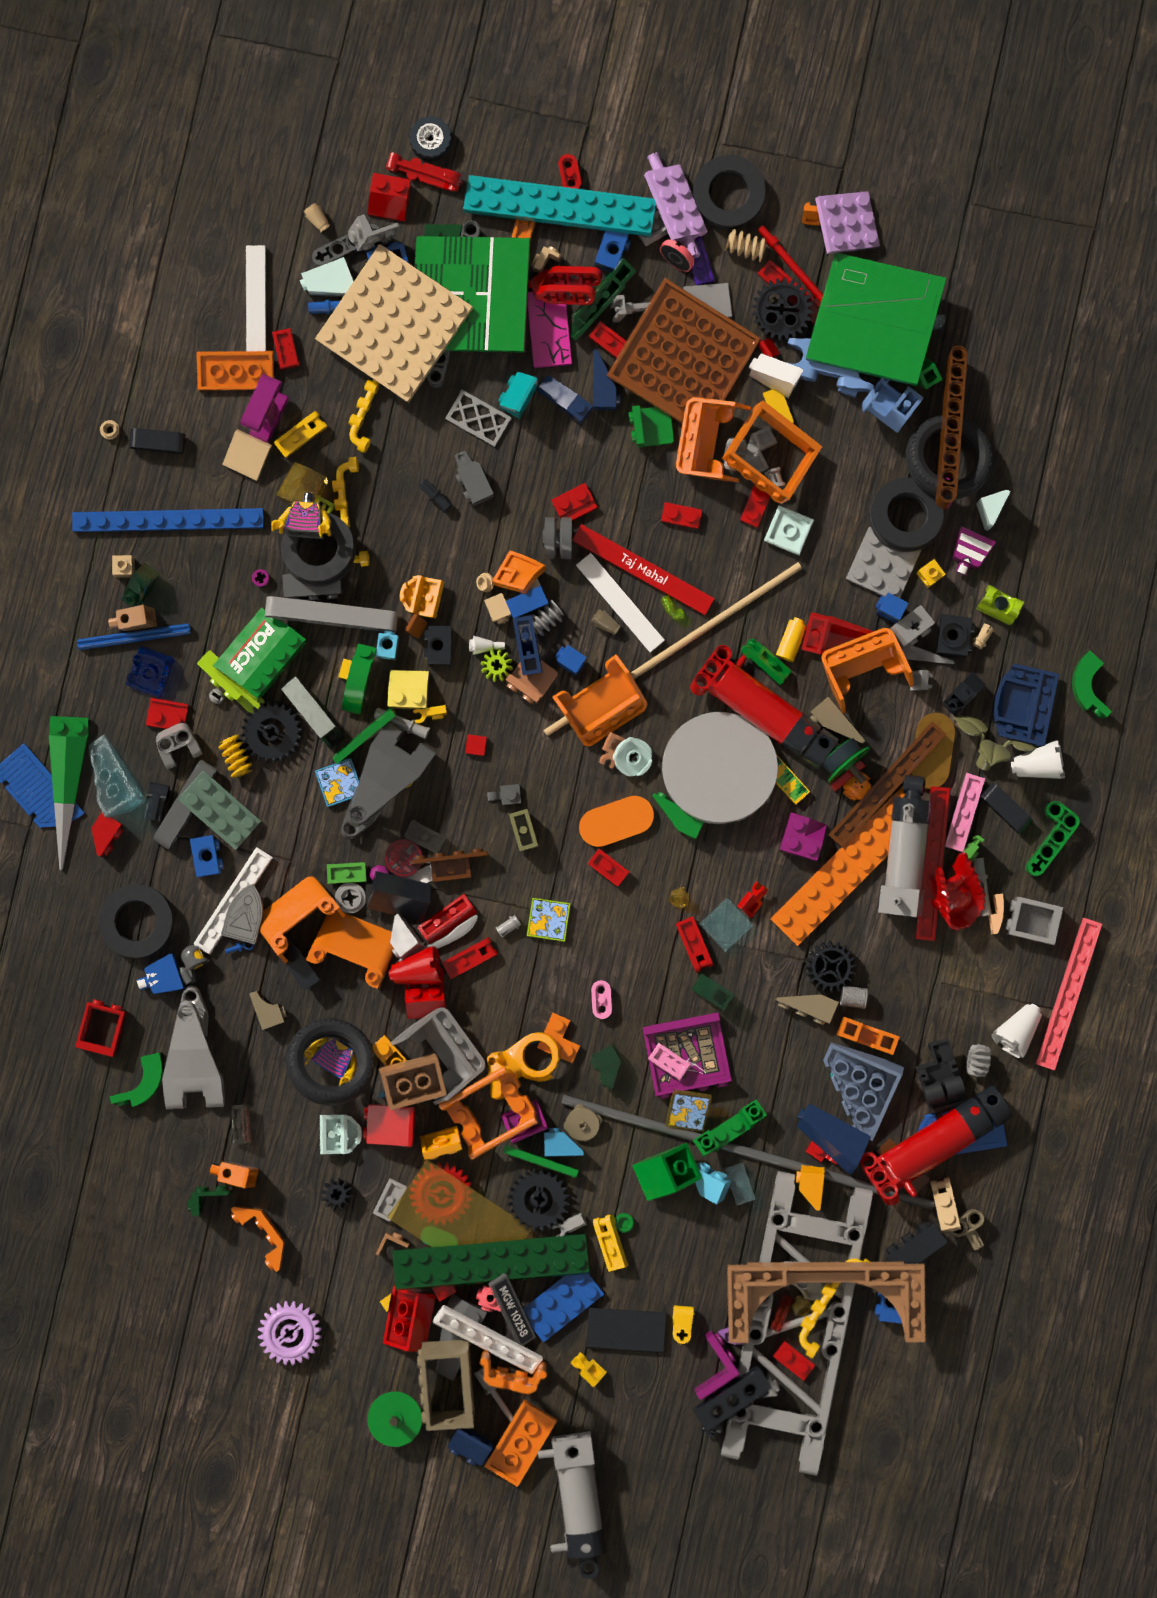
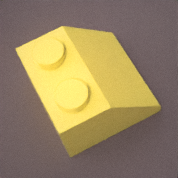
M390 670L388 707L394 709H426L428 703L429 671Z

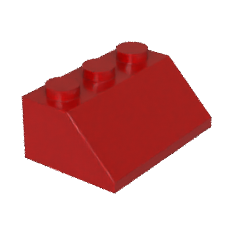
M393 1286L383 1344L408 1352H418V1349H422V1342H427L436 1295L415 1289L395 1291V1286Z

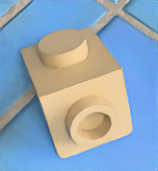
M543 247L540 255L536 254L532 262L534 271L540 274L549 258L560 262L561 255L559 251L553 247Z

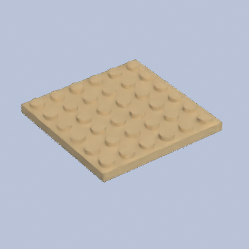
M379 244L315 339L409 403L473 307Z

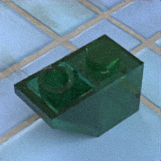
M144 563L132 574L121 600L131 607L140 606L155 586L160 573Z
M702 973L691 988L692 991L723 1011L735 995Z
M611 1044L591 1055L593 1059L590 1060L594 1070L599 1069L602 1075L599 1077L604 1088L608 1086L609 1089L614 1087L621 1063Z

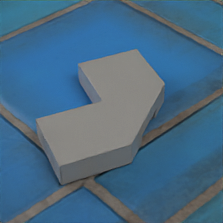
M769 426L751 435L746 450L745 461L760 473L769 469L761 451L777 444Z

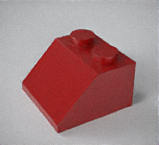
M373 173L367 215L405 222L412 187L411 180Z

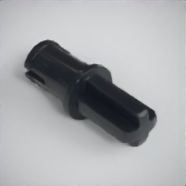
M427 479L420 482L419 488L444 513L452 506V503L441 494V490H437Z

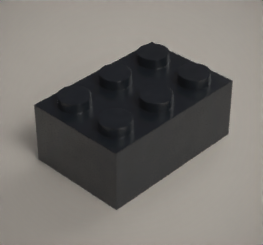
M924 1220L916 1226V1231L913 1233L909 1231L901 1237L902 1241L898 1244L892 1243L885 1248L886 1252L883 1255L888 1262L919 1264L948 1242L932 1221L926 1222Z

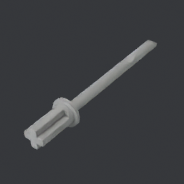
M484 1367L474 1372V1375L485 1389V1394L491 1393L511 1422L513 1415L495 1389L497 1387L488 1385L483 1379Z

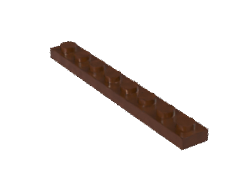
M932 721L872 786L864 798L850 810L828 835L843 848L904 782L905 775H910L947 734Z

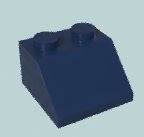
M459 1428L454 1432L447 1447L450 1448L449 1451L454 1455L460 1456L461 1454L466 1457L468 1463L474 1466L477 1464L481 1466L492 1450L493 1442L469 1428Z

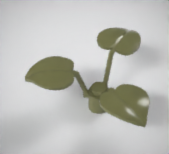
M970 716L954 718L962 731L972 736L981 737L978 751L980 755L976 765L982 770H990L992 765L1008 760L1011 754L1006 747L1009 744H1013L1016 749L1021 751H1033L1039 747L1012 739L1008 740L1003 746L998 745L990 740H984L985 735L983 733H987L988 728L979 719Z

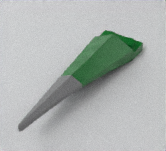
M50 716L49 746L60 870L64 867L75 801L89 738L90 718Z

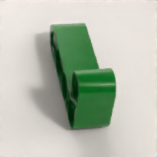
M1053 801L1045 806V815L1056 825L1026 863L1025 870L1030 876H1039L1046 870L1080 824L1079 817L1058 801ZM1052 805L1058 807L1059 813L1057 815L1050 813ZM1067 817L1073 818L1074 825L1072 827L1066 825L1065 820ZM1056 832H1060L1062 834L1063 839L1061 842H1056L1054 840V834ZM1044 847H1048L1051 850L1049 858L1044 857L1042 854ZM1039 860L1045 861V864L1040 862L1037 866L1039 871H1032V864H1037Z

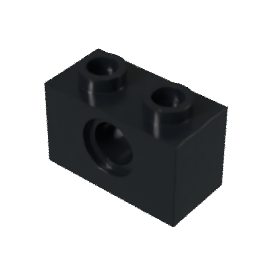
M428 626L424 637L425 642H428V649H424V661H427L428 666H451L452 626ZM436 641L443 643V648L440 651L433 649V644Z

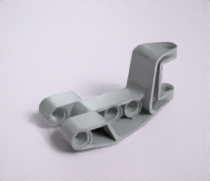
M187 986L184 989L178 1009L162 1079L166 1109L186 1108L187 1092H203L206 1100L205 1107L207 1108L225 1107L223 1074L219 1072L205 1038L208 1032L209 1015L202 995L195 986ZM192 991L197 997L192 1000L188 999L186 993Z

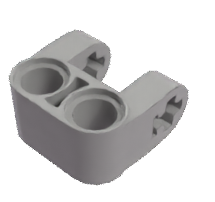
M179 723L165 729L156 736L157 748L167 770L177 766L171 751L187 745L193 758L203 755L195 735L185 723ZM181 731L188 733L185 737L178 736V733ZM163 739L170 741L167 745L160 743Z

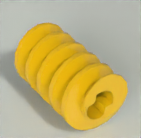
M235 735L221 741L220 743L222 744L218 747L219 750H225L222 753V757H228L225 760V764H231L228 770L234 771L231 774L232 778H238L253 771L248 769L252 763L245 762L249 756H242L246 749H239L243 743L236 742L240 735Z

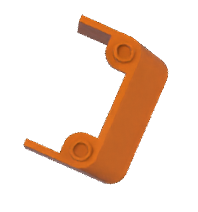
M695 397L689 399L685 407L676 460L677 470L687 475L738 483V478L723 475V464L720 461L713 460L719 422H729L733 418L734 409L751 411V407L731 401Z
M879 629L826 650L822 654V663L842 714L846 713L843 695L850 691L848 679L882 665L886 672L891 675L903 672L909 686H914L912 670L891 629Z

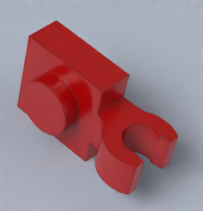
M755 882L752 887V893L748 891L737 907L752 918L763 904L760 900L767 894L768 889L759 882Z
M811 1141L805 1152L821 1162L824 1158H827L834 1164H837L818 1145Z

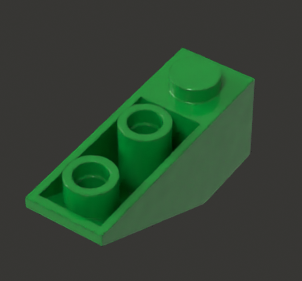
M658 792V794L654 793L653 799L676 830L695 840L704 822L687 815L676 803L668 800L669 796Z

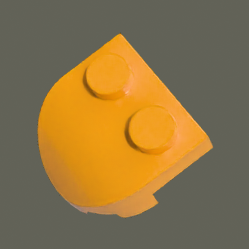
M419 575L413 576V579L403 584L400 591V601L407 611L418 616L436 619L445 582Z

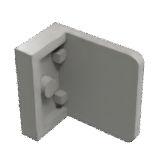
M361 215L356 218L348 230V236L350 241L354 243L357 251H369L375 245L380 243L381 245H386L391 242L392 237L397 234L396 231L400 226L398 223L372 231L365 215Z

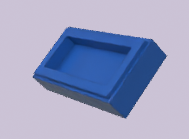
M541 586L528 591L526 594L523 593L507 600L506 604L512 617L518 618L547 605L548 601Z

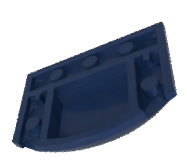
M1014 663L1011 666L1012 669L1002 678L995 697L994 721L998 730V736L1041 747L1045 746L1059 674Z

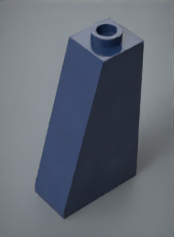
M810 1103L806 1109L802 1108L797 1116L800 1119L797 1127L847 1173L852 1174L857 1168L871 1136Z

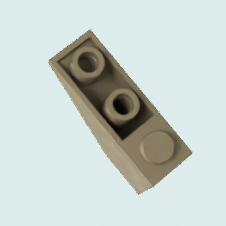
M821 994L777 997L775 999L779 1002L778 1006L789 1010V1007L796 1009V1014L807 1017L808 1014L814 1017L813 1021L824 1025L825 1022L830 1024L839 1003Z

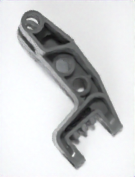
M390 721L387 722L370 745L359 784L341 828L342 836L346 839H354L377 820L388 801L420 778L436 752L420 743L410 755L396 745L404 733L403 730ZM348 825L353 826L355 833L348 834L345 827Z

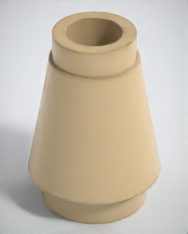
M314 203L304 210L305 217L320 232H323L330 226L321 206Z

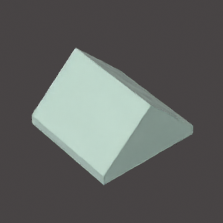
M1009 490L983 497L976 504L985 530L989 531L994 525L1010 493Z

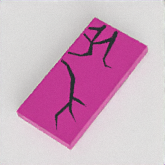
M528 292L527 303L534 368L572 365L566 304H547L543 300H537L533 292Z

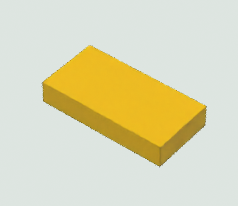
M775 389L764 392L765 402L790 422L794 423L784 394Z

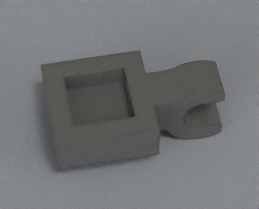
M519 784L500 786V792H487L488 801L501 800L502 805L521 804Z

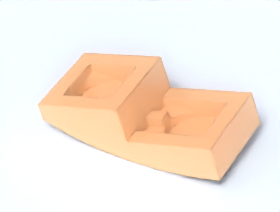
M1003 893L993 895L996 914L988 915L991 934H997L1002 923L1004 911Z

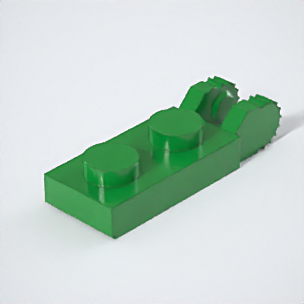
M755 639L748 640L747 645L745 644L742 647L743 655L748 659H752L779 685L792 673L784 663Z

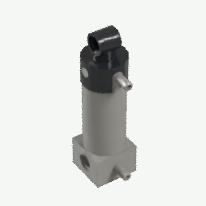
M905 775L903 794L905 796L903 798L894 797L886 880L885 885H881L879 913L912 917L922 916L925 889H921L932 805V801L922 800L925 792V777Z
M591 1431L552 1436L553 1449L539 1451L538 1456L540 1459L554 1457L555 1469L558 1472L566 1543L551 1545V1552L567 1551L569 1558H579L580 1575L585 1579H593L599 1571L596 1556L606 1552V1544L594 1470ZM575 1447L578 1449V1452L570 1453L568 1449ZM585 1564H593L594 1570L586 1572L583 1568Z

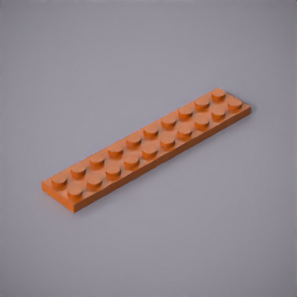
M903 786L862 826L843 848L841 847L770 918L797 946L888 856L894 797L903 798L905 796L903 794Z

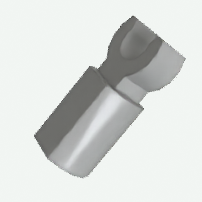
M579 1213L564 1220V1224L558 1223V1226L553 1225L552 1229L560 1228L561 1234L557 1236H564L567 1231L570 1233L587 1225V1221L584 1215Z

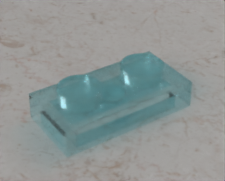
M743 1162L724 1168L727 1177L732 1179L730 1187L737 1206L755 1200Z

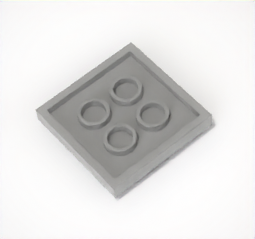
M868 527L845 580L881 596H886L887 593H890L900 598L921 550L899 552L890 549L882 544L874 535L871 527Z

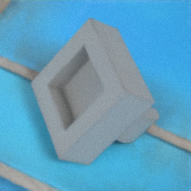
M912 671L914 686L910 687V690L921 691L932 688V685H928V678H933L929 671Z

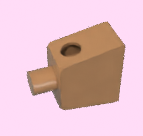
M146 605L117 610L116 617L108 619L111 629L119 628V630L126 632L157 627L155 608Z

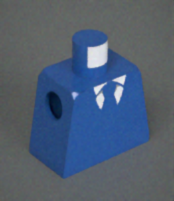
M169 954L144 968L146 977L137 979L140 990L151 987L153 994L186 988L183 978L179 973L180 969L174 954Z

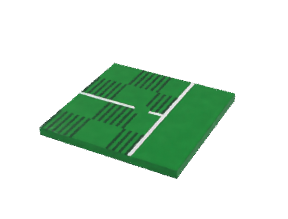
M416 236L415 268L473 307L444 351L525 352L530 238Z

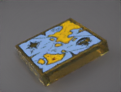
M673 1089L665 1122L666 1127L704 1132L712 1099L711 1095Z

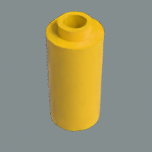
M799 618L789 620L776 653L777 657L794 662L807 626L804 625V620Z

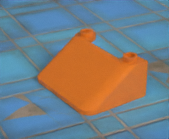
M617 655L605 663L608 674L573 697L566 691H561L553 696L559 709L585 746L594 745L609 735L610 732L615 731L641 714L647 707V701L630 672Z
M315 877L305 878L263 911L260 932L284 963L288 961L283 955L288 948V941L283 934L319 907L326 915H331L338 911L342 918L346 916Z
M338 911L334 914L326 915L306 961L320 963L324 960L327 952L368 968L365 975L367 984L380 989L394 954L392 951L394 947L390 943L392 932L344 913L346 915L344 918H342Z

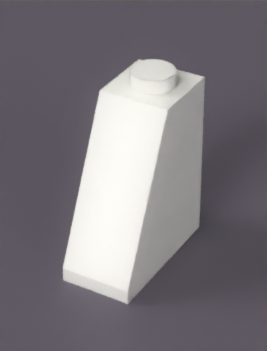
M760 354L758 359L754 358L749 366L751 369L749 376L769 388L779 391L786 398H789L803 372V369L764 354Z

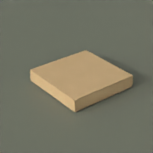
M237 429L222 465L257 481L272 445Z

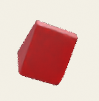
M765 339L760 342L759 348L764 355L772 358L780 355L779 350L771 339Z

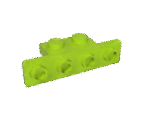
M209 650L197 664L212 678L210 682L215 687L219 688L221 686L226 691L224 695L229 700L233 701L235 699L248 712L254 714L253 706L259 709L260 703L264 704L265 701L261 698L257 702L214 668L213 665L219 658Z

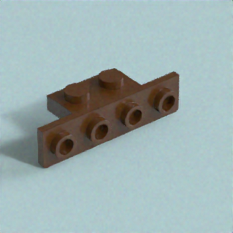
M483 848L473 849L472 853L464 854V851H455L450 856H445V853L434 854L433 858H426V855L415 856V860H411V866L430 864L432 882L471 878L469 859L487 857L488 851L483 852Z

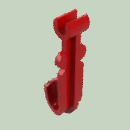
M390 153L386 169L389 171L398 172L399 170L407 173V178L412 181L418 177L420 182L452 192L458 191L463 183V174L428 163L422 164L418 158L407 161L396 153Z

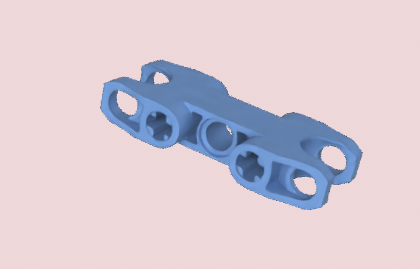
M789 338L788 346L798 349L803 353V358L799 363L791 364L803 369L800 379L816 382L817 375L822 374L838 378L836 386L844 390L871 392L874 389L873 384L861 380L859 372L807 361L806 355L811 339Z

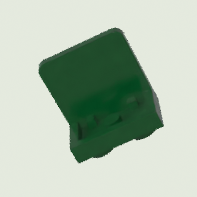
M229 1185L217 1186L209 1190V1186H199L191 1192V1199L188 1200V1212H191V1216H200L203 1214V1196L231 1195L233 1189H229Z

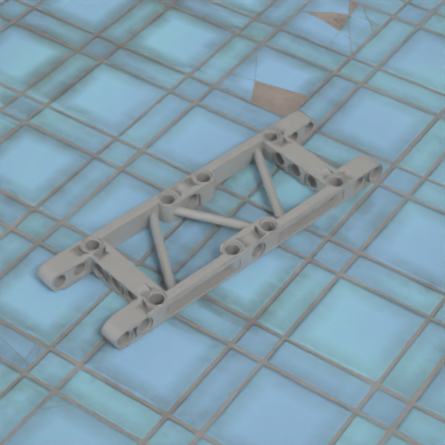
M778 1171L759 1263L771 1262L774 1241L798 1262H810L776 1232L777 1230L849 1244L851 1248L848 1260H860L873 1190L855 1187L854 1193L850 1198L846 1223L790 1212L795 1190V1174ZM777 1214L783 1216V1222L779 1225L773 1223V1217ZM852 1230L859 1232V1237L856 1240L849 1238V1233ZM844 1282L842 1290L838 1287L834 1294L840 1298V1301L833 1302L818 1318L819 1320L827 1317V1328L825 1336L823 1335L821 1352L828 1359L820 1404H817L754 1347V1345L761 1344L766 1337L799 1327L806 1316L767 1329L773 1294H770L760 1304L750 1325L749 1343H743L738 1365L739 1375L736 1376V1379L749 1371L751 1357L753 1356L818 1415H801L793 1413L791 1410L782 1411L774 1409L772 1406L762 1407L752 1404L749 1408L745 1409L743 1415H736L727 1421L721 1456L739 1460L740 1452L743 1451L748 1424L804 1435L799 1456V1472L817 1476L855 1283ZM836 1307H843L844 1313L842 1316L834 1315ZM754 1329L761 1332L760 1337L757 1339L750 1337V1333ZM830 1345L836 1346V1352L832 1355L826 1353V1349ZM732 1396L731 1405L737 1402V1396ZM814 1422L821 1423L819 1431L811 1430V1425Z

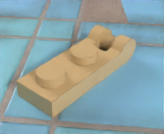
M947 1177L938 1182L936 1180L930 1181L942 1233L960 1230L961 1226L950 1178ZM946 1188L947 1192L939 1194L938 1189Z

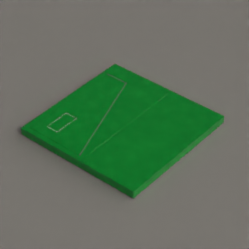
M835 253L806 360L918 386L946 278Z

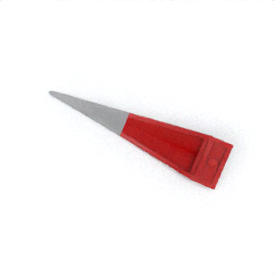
M811 612L801 650L823 654L826 650L874 631L833 616ZM905 646L902 649L905 658L909 660L955 664V661L916 646H911L910 648Z

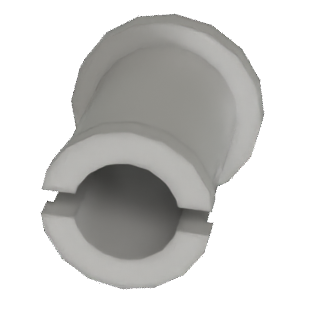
M515 915L513 917L510 916V919L496 927L502 938L514 929H519L521 923Z

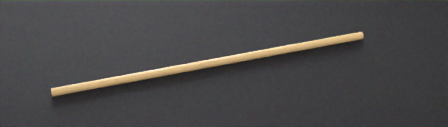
M796 563L632 671L630 673L633 679H636L801 570V565ZM564 716L544 729V732L549 736L569 722Z

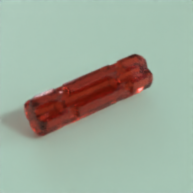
M788 1295L782 1297L781 1304L771 1325L772 1330L776 1332L782 1330L783 1323L793 1301L792 1297Z

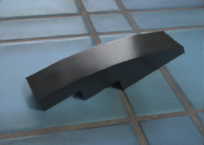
M287 931L283 934L288 941V948L283 953L284 957L288 960L285 964L303 991L320 981V979Z

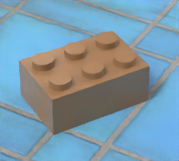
M435 1053L379 1068L387 1105L390 1110L447 1095L439 1061Z

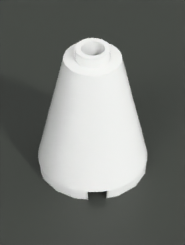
M1053 741L1045 746L1014 758V762H1011L1012 772L1016 773L1017 777L1065 778L1059 741Z
M1026 1004L993 1032L992 1039L996 1044L1000 1042L1003 1045L1002 1049L1017 1058L1022 1056L1023 1058L1042 1017L1040 1008L1034 1004Z

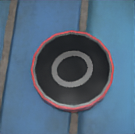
M674 240L664 241L660 247V252L664 259L678 270L690 271L694 266V258L687 248L682 245L680 247L675 245L677 242Z

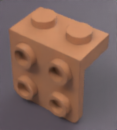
M542 660L543 673L523 676L521 663H519L513 673L509 674L506 678L507 687L515 693L517 691L523 694L522 698L530 704L533 702L538 704L558 676V672Z

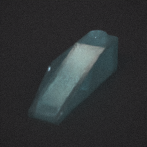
M102 735L89 744L91 765L94 767L95 774L94 785L97 787L98 794L96 795L97 803L104 816L109 818L128 813L146 802L139 786L107 737Z

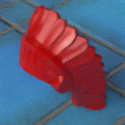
M966 852L960 853L954 865H952L956 873L955 876L946 881L941 867L936 869L937 875L935 876L937 897L933 901V905L940 911L948 926L957 931L970 927L976 921V918L981 916V911L985 909L984 903L986 902V893L983 891L984 887L981 886L978 874L974 872L975 867L971 866V860H968Z

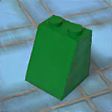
M688 1143L653 1155L632 1165L647 1201L675 1193L702 1179Z

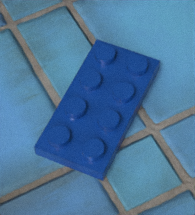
M589 1274L563 1276L526 1305L523 1311L530 1326L540 1339L545 1342L603 1296L604 1292Z

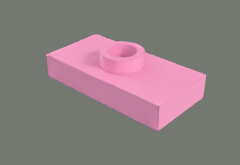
M660 1043L657 1044L648 1060L679 1081L691 1065Z

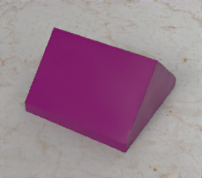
M537 1100L532 1101V1104L537 1112L536 1118L538 1123L510 1138L512 1144L548 1129ZM513 1110L501 1115L507 1131L518 1126L521 1116Z

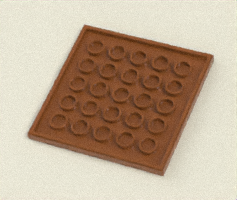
M664 278L606 376L683 424L685 407L689 399L695 397L725 401L761 338Z

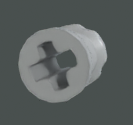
M780 467L764 472V475L779 488L786 486L780 474Z

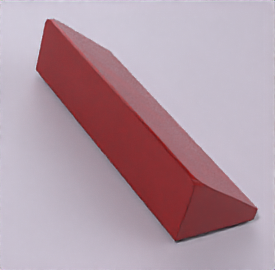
M463 894L417 928L426 941L431 944L451 933L458 925L477 914V911L465 894Z

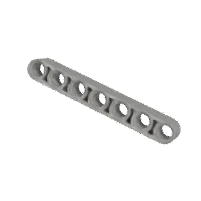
M269 596L266 597L264 616L281 620L381 632H396L398 612Z

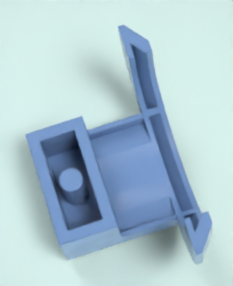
M881 378L863 401L862 412L869 411L898 433L924 397L909 386L903 394H900L887 384L889 379Z

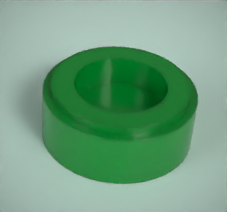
M620 1213L615 1218L616 1229L622 1233L629 1232L634 1226V1220L628 1213Z

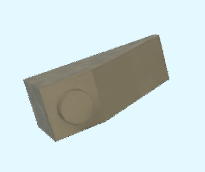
M829 697L809 713L811 715L810 718L818 723L821 728H825L846 739L854 738L860 745L865 742L864 738Z

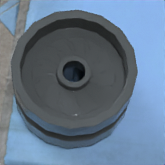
M545 517V529H543L544 559H555L556 547H560L561 559H571L572 517H562L560 529H557L555 517Z

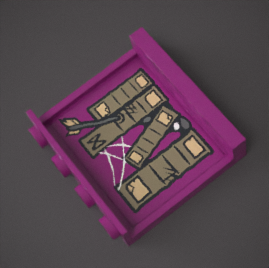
M718 1012L642 1027L648 1058L657 1044L660 1043L691 1064L679 1081L649 1060L655 1095H660V1099L672 1097L671 1093L679 1092L680 1095L691 1093L690 1089L698 1088V1091L708 1090L710 1085L715 1084L717 1088L728 1086V1082L732 1081Z

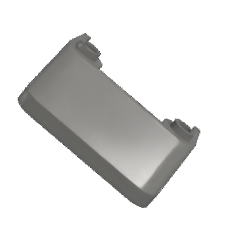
M441 1007L432 1011L390 1042L393 1046L407 1038L413 1043H420L426 1039L448 1069L442 1074L447 1095L438 1097L433 1101L435 1105L449 1100L485 1068L484 1059L446 1008Z

